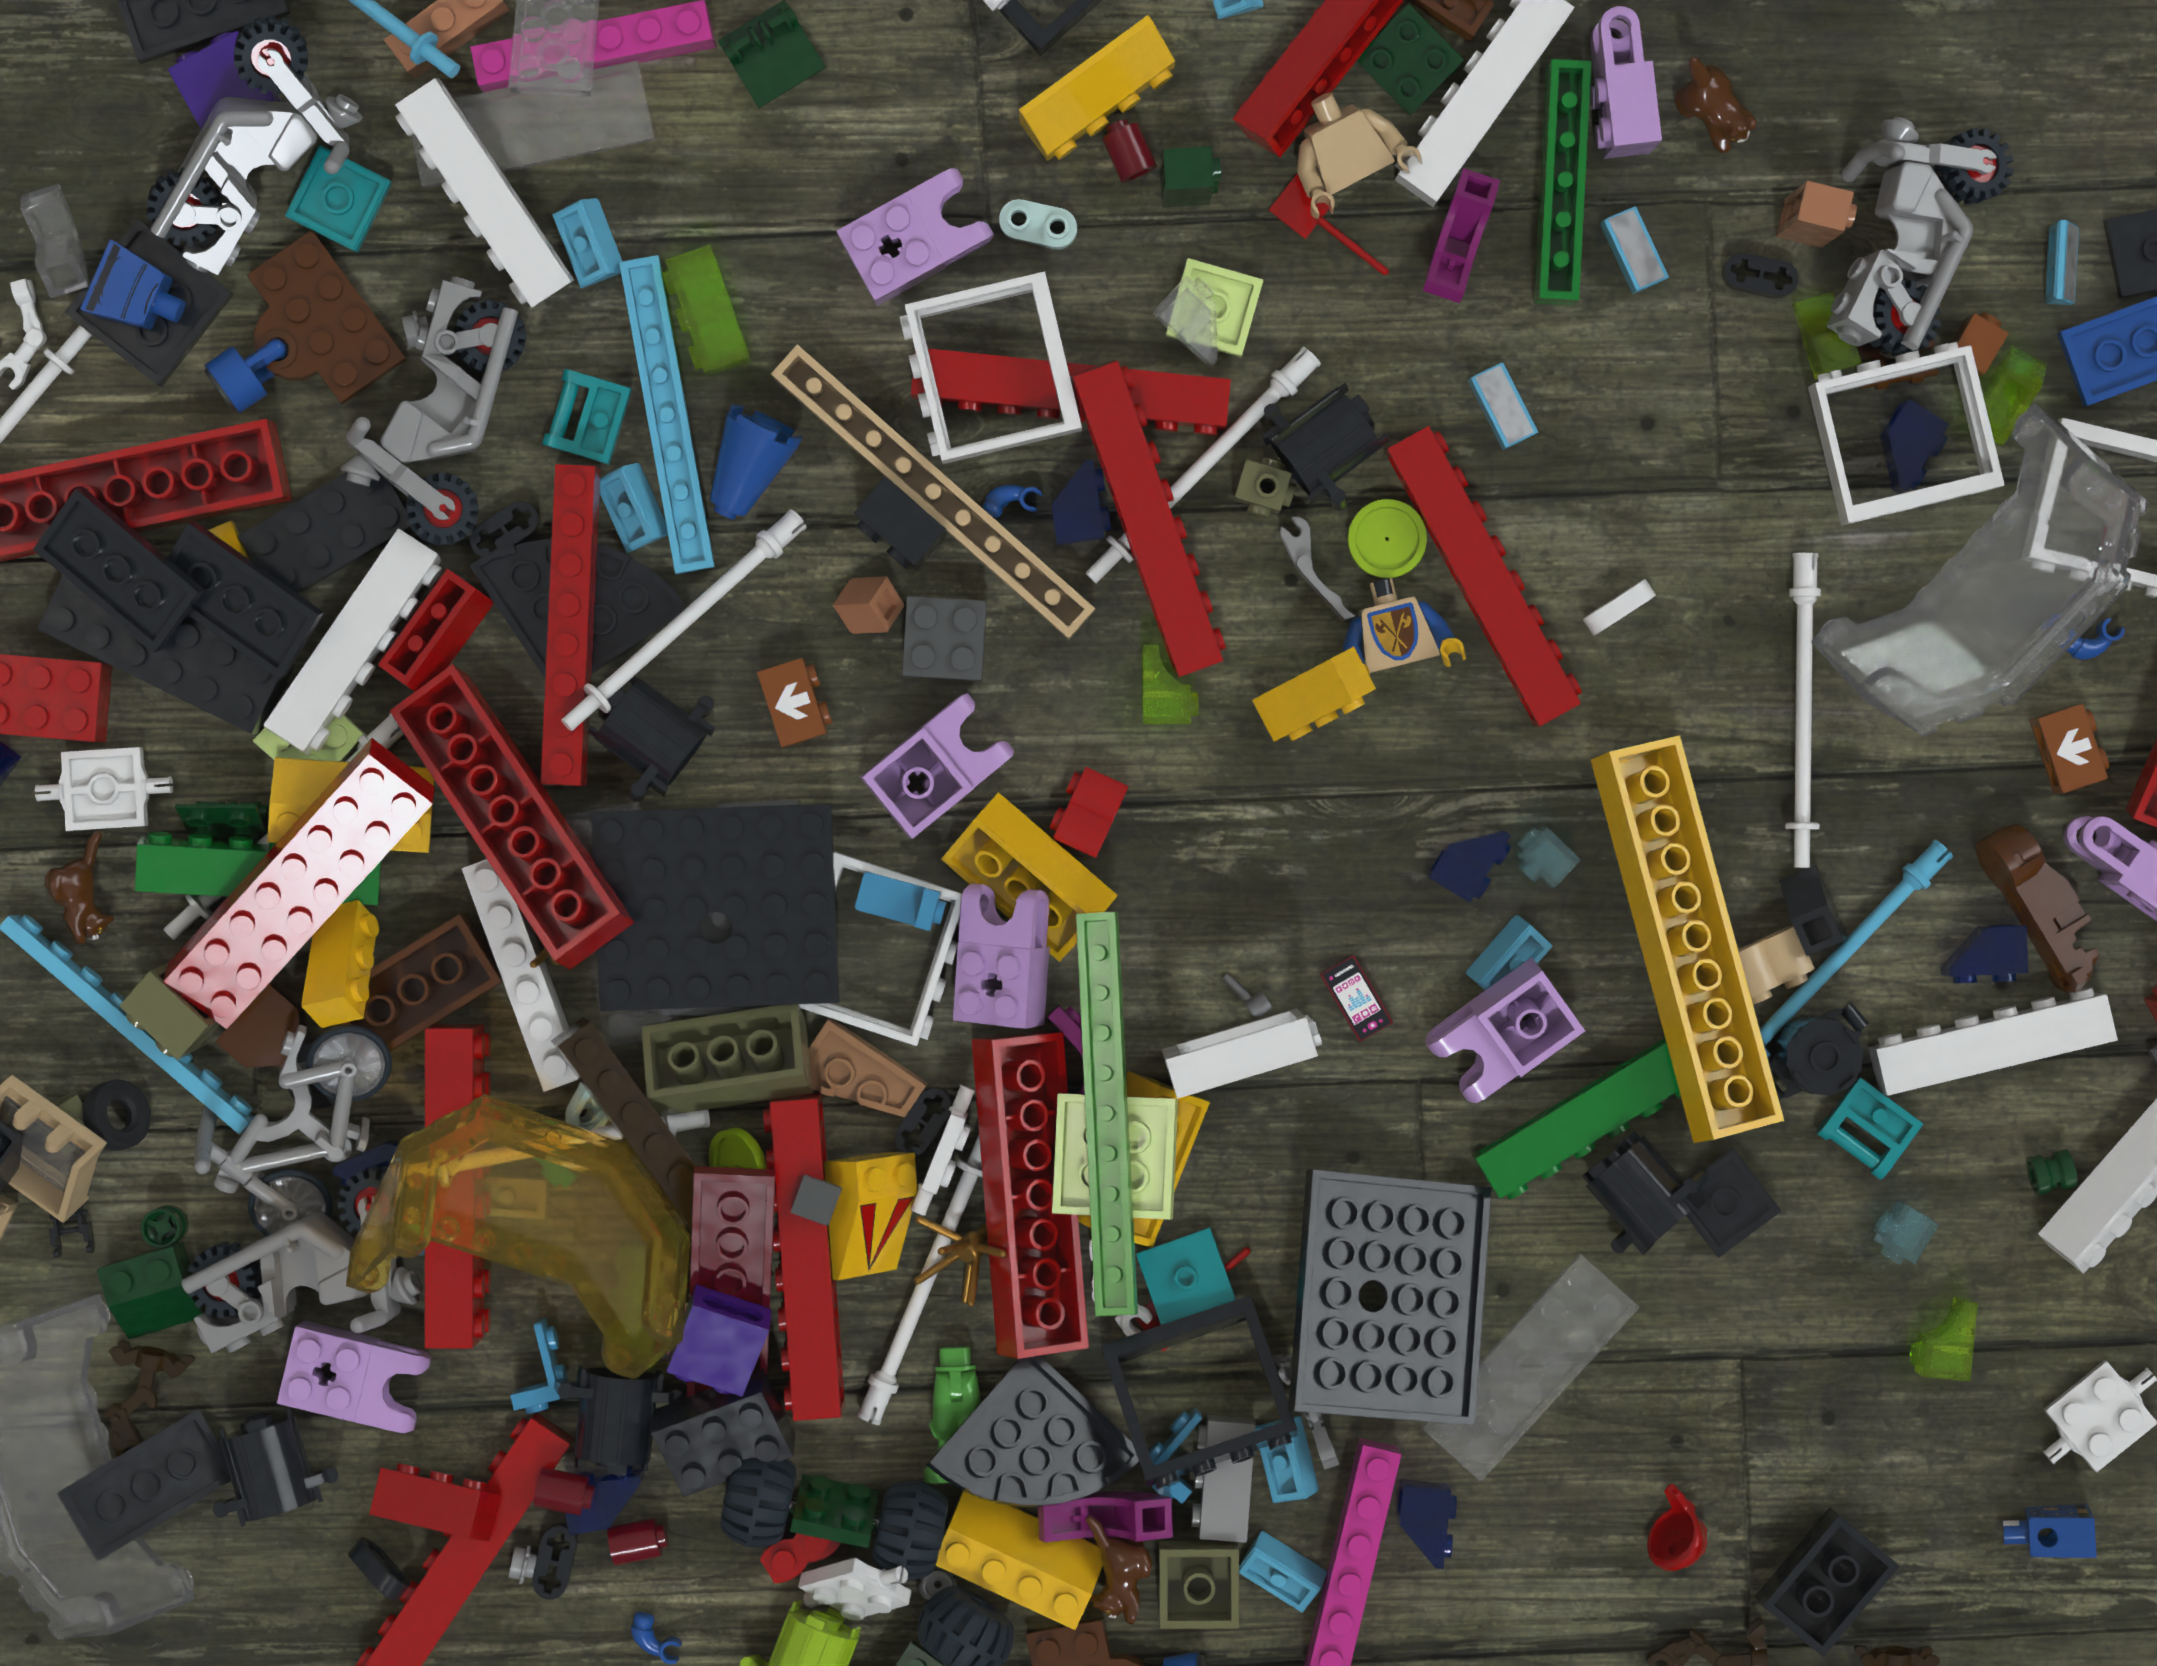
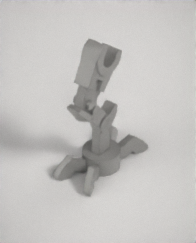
M1283 1354L1274 1355L1273 1359L1280 1368L1278 1371L1279 1377L1287 1385H1290L1292 1354L1285 1356ZM1303 1412L1309 1426L1314 1427L1312 1433L1324 1470L1339 1465L1326 1428L1321 1426L1324 1423L1321 1413Z

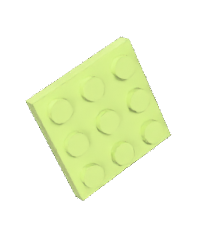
M1058 1093L1052 1206V1213L1090 1215L1085 1095ZM1127 1097L1133 1218L1173 1219L1178 1099Z

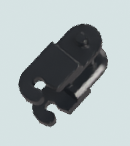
M83 1205L68 1218H77L78 1226L63 1228L60 1220L51 1214L49 1215L50 1220H53L54 1227L49 1229L51 1246L55 1247L53 1251L54 1258L62 1256L60 1236L75 1232L83 1234L84 1241L88 1242L86 1252L88 1254L94 1253L95 1242L92 1222H86L85 1215H88V1210L84 1209Z

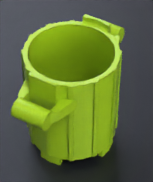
M795 1600L787 1613L770 1660L763 1659L759 1654H752L744 1657L740 1661V1666H849L859 1640L861 1627L858 1626L852 1629L843 1624L845 1618L841 1615V1612L831 1607L828 1608L827 1613L819 1610L809 1611L800 1609L802 1601Z

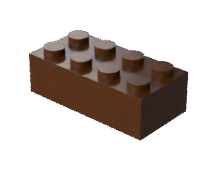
M462 913L371 968L368 986L369 999L366 1001L364 1018L342 1023L341 1025L361 1026L375 1032L386 1043L389 1051L392 1052L424 1032L425 1028L439 1023L502 984L503 980L495 958L468 914ZM346 1033L366 1065L374 1063L383 1057L380 1049L369 1038L359 1034Z

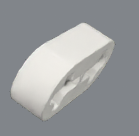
M1643 579L1583 618V621L1594 636L1655 597L1656 594L1647 580Z

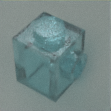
M1534 827L1531 828L1517 843L1521 849L1516 856L1522 861L1518 868L1534 883L1540 878L1549 888H1555L1581 861L1547 827H1541L1539 831Z
M1897 1200L1890 1213L1885 1211L1878 1219L1874 1227V1231L1877 1234L1873 1240L1883 1246L1880 1254L1901 1265L1905 1259L1915 1265L1939 1224Z

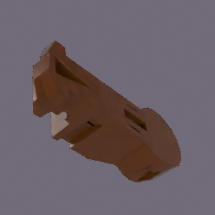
M2017 824L2000 827L1976 843L1975 851L1979 863L1993 884L2001 890L2051 973L2048 977L2052 984L2065 993H2075L2082 989L2084 984L2088 983L2093 971V964L2096 963L2100 955L2096 948L2083 949L2082 947H2073L2072 943L2077 941L2074 933L2092 919L2081 907L2080 899L2070 882L2046 863L2044 854L2034 837L2025 828Z

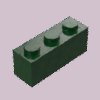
M1212 146L1163 149L1160 166L1162 207L1210 205L1212 194L1218 193L1219 181H1221L1220 157H1212Z

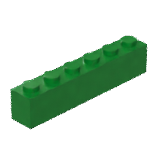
M1551 59L1546 67L1534 304L1573 306L1579 301L1592 61Z
M148 832L147 837H141L137 843L135 891L228 897L276 843L256 844L253 843L252 838L243 836L229 837V842L212 841L213 836L206 834H190L188 839H173L172 834L168 832ZM382 860L343 903L359 900L363 905L378 906Z
M1661 1039L1472 1154L1473 1159L1490 1187H1492L1495 1195L1499 1199L1507 1196L1508 1200L1521 1195L1529 1189L1526 1183L1539 1175L1542 1179L1554 1175L1563 1168L1560 1162L1572 1155L1576 1159L1587 1155L1596 1148L1595 1141L1605 1135L1613 1138L1623 1133L1630 1127L1628 1121L1639 1114L1646 1118L1656 1113L1663 1107L1661 1101L1672 1094H1675L1677 1098L1681 1097L1666 1039Z

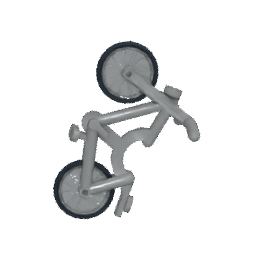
M299 1024L296 1033L287 1031L280 1049V1054L286 1055L279 1072L278 1081L282 1088L293 1090L295 1097L294 1108L288 1116L277 1122H268L267 1117L263 1114L256 1115L231 1152L225 1151L213 1142L217 1115L205 1106L203 1108L197 1133L194 1168L197 1173L206 1174L210 1170L212 1160L219 1168L214 1181V1186L217 1189L226 1193H235L239 1183H241L244 1188L250 1191L247 1203L248 1214L253 1225L264 1236H268L312 1213H324L329 1218L331 1217V1195L325 1184L315 1175L294 1168L280 1169L267 1175L261 1171L322 1157L332 1162L343 1161L352 1152L351 1138L356 1140V1150L365 1151L369 1139L370 1119L361 1117L358 1125L349 1123L352 1101L367 1099L376 1094L387 1082L392 1069V1057L389 1048L375 1032L356 1025H341L331 1028L314 1040L308 1050L306 1062L298 1063L297 1054L306 1035L307 1027ZM313 1083L321 1093L335 1100L331 1129L310 1113L312 1095L309 1084ZM297 1129L315 1142L246 1158L256 1141L270 1142L288 1136Z

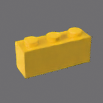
M1353 646L1252 701L1274 742L1289 735L1291 741H1294L1313 731L1310 723L1315 722L1317 728L1337 719L1339 717L1336 712L1337 709L1341 708L1345 715L1366 704L1362 696L1375 690L1376 687Z
M359 900L341 904L312 936L301 1007L321 1028L364 1018L366 1001L369 999L368 986L371 968L374 966L373 953L375 939L379 933V925L376 917L370 914Z

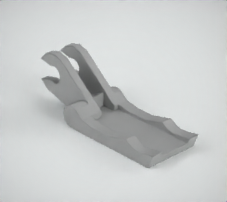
M1292 517L1291 519L1295 526L1300 530V535L1293 537L1289 531L1281 527L1280 537L1295 569L1341 621L1353 618L1354 615L1343 606L1341 597L1329 590L1313 571L1310 527L1307 521L1301 517Z

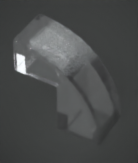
M59 183L21 195L20 210L36 242L35 266L50 298L89 287L87 266L80 238Z

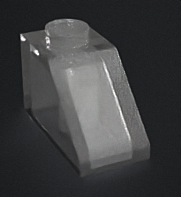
M1186 276L1153 312V316L1211 369L1218 360L1216 302L1211 299L1215 293L1201 279L1196 278L1193 282Z

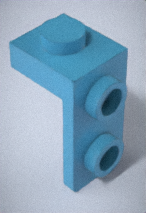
M865 872L855 908L858 911L930 931L933 923L941 924L946 902L939 900L941 891Z
M546 1318L538 1319L534 1323V1330L547 1382L516 1389L510 1395L514 1411L525 1408L526 1414H531L548 1409V1402L561 1399L554 1389L555 1382L559 1379H566L568 1381L564 1364L558 1365L554 1351L559 1349L556 1329L554 1326L548 1327Z
M1194 1408L1189 1414L1183 1411L1169 1429L1173 1433L1164 1444L1158 1441L1149 1450L1153 1465L1166 1462L1202 1419L1199 1410ZM1178 1476L1179 1482L1170 1487L1167 1485L1157 1489L1156 1485L1152 1486L1160 1495L1171 1497V1500L1175 1498L1181 1504L1192 1493L1191 1485L1180 1476Z

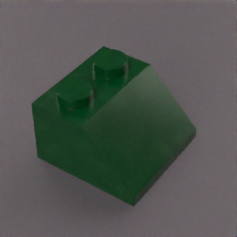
M183 1241L168 1247L158 1248L108 1263L96 1269L107 1306L129 1340L193 1321L195 1317L205 1312L203 1307L198 1309L194 1304L199 1300L197 1295L190 1298L189 1294L182 1287V1280L192 1275V1272L188 1271L190 1262Z

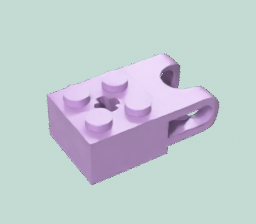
M1617 6L1604 13L1599 23L1592 30L1590 37L1595 84L1590 86V105L1592 110L1598 109L1599 125L1594 126V140L1596 148L1603 151V159L1649 154L1662 141L1653 61L1644 62L1640 22L1637 14L1630 8ZM1616 18L1623 19L1625 22L1628 23V25L1621 20H1617ZM1611 31L1619 35L1620 39L1613 38Z
M950 168L836 231L876 306L944 270L950 264L988 244L993 238L994 233L985 222L977 221L971 225L958 228L949 225L942 218L941 212L944 203L954 194L958 193L963 185V177L958 169ZM890 241L893 244L899 243L902 246L897 248L899 255L894 258L889 253L882 255L881 250L885 249V243Z
M969 693L954 699L860 776L869 790L911 839L922 832L1013 756L1014 749L1005 741L995 742L980 752H973L963 745L959 736L960 726L975 708V701ZM911 773H914L915 776H918L920 773L924 775L925 780L922 782L924 790L921 793H918L917 790L912 792L908 790L907 785L910 783L908 776Z
M2079 816L2072 819L2067 824L2063 835V841L2069 850L2102 873L2098 881L2157 922V842L2151 840L2150 843L2141 840L2108 817ZM2082 827V829H2081V831H2080V834H2079V843H2078V842H2077V838H2076V834H2077L2078 829H2080V828ZM2094 832L2096 833V836H2097L2096 839H2095V842H2093V837H2092Z
M972 883L963 890L957 950L954 1021L1022 1029L1044 1025L1050 949L1049 946H1046L1049 898L1044 891L1030 889L1021 893L1016 900L1012 918L1006 922L1002 920L996 911L995 894L990 887Z
M1531 957L1436 1025L1427 1033L1425 1043L1429 1050L1438 1057H1448L1462 1049L1474 1050L1476 1052L1475 1063L1461 1077L1459 1086L1462 1095L1468 1102L1478 1103L1516 1076L1520 1075L1522 1077L1584 1033L1585 1030L1544 972ZM1529 1013L1530 1017L1523 1021L1522 1017Z
M304 1320L296 1325L277 1404L389 1431L407 1433L415 1428L416 1413L412 1408L405 1407L394 1401L389 1393V1382L395 1374H422L429 1368L431 1356L428 1352ZM327 1363L331 1364L330 1371L336 1373V1376L330 1379L322 1372V1367Z

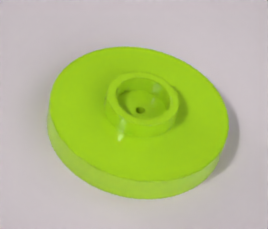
M1382 499L1366 505L1355 515L1349 526L1347 543L1353 561L1361 570L1371 576L1388 579L1408 573L1420 562L1426 549L1427 533L1423 520L1411 506L1398 500Z
M733 1127L718 1132L710 1143V1167L767 1169V1162L759 1144L747 1131L741 1128Z

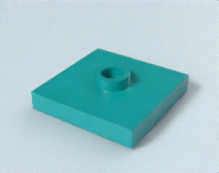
M319 145L285 217L358 253L393 182L347 158L336 174H328L324 170V163L331 150Z
M1210 1227L1136 1254L1161 1325L1236 1300Z

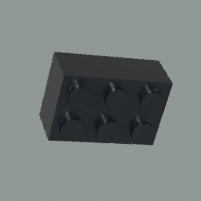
M764 1369L751 1374L743 1397L732 1393L722 1394L710 1388L654 1410L651 1434L683 1497L729 1481L731 1475L740 1472L735 1469L742 1467V1461L755 1459L762 1462H781L794 1456L795 1431Z
M1829 1507L1755 1595V1598L1773 1616L1824 1657L1900 1566Z

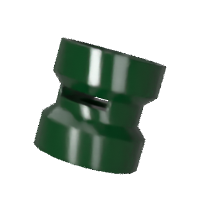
M2068 1149L2054 1151L2051 1159L2049 1157L2044 1158L2041 1155L2027 1157L2028 1178L2035 1195L2050 1193L2051 1189L2056 1188L2057 1185L2064 1190L2077 1186L2076 1168Z
M165 1205L146 1214L141 1222L140 1230L143 1239L149 1245L164 1248L178 1242L185 1236L188 1231L189 1222L187 1215L182 1209L174 1205Z

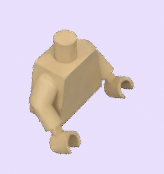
M1331 92L1323 94L1311 102L1319 121L1304 129L1305 140L1299 146L1297 173L1307 197L1312 198L1310 205L1312 217L1319 219V211L1316 207L1318 203H1326L1329 206L1330 213L1333 214L1335 201L1332 194L1395 162L1392 155H1397L1399 167L1406 174L1410 173L1408 167L1403 163L1406 157L1415 156L1418 162L1422 164L1419 150L1415 147L1407 146V141L1393 123L1373 110H1360L1353 104L1339 109Z

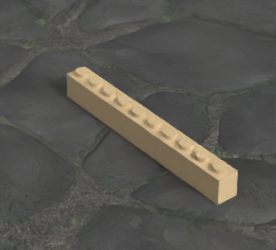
M798 344L771 373L772 377L877 471L945 527L947 532L1068 640L1093 614L1095 608Z

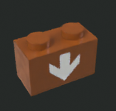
M799 658L757 672L781 748L829 734L826 725L833 724L826 701L818 702L814 688L821 685L814 664L806 665L805 659Z
M2073 704L2029 719L2053 794H2064L2108 779L2106 769L2109 768V761L2105 750L2101 746H2097L2093 734L2097 730L2096 722L2092 712L2089 709L2085 710L2084 704Z

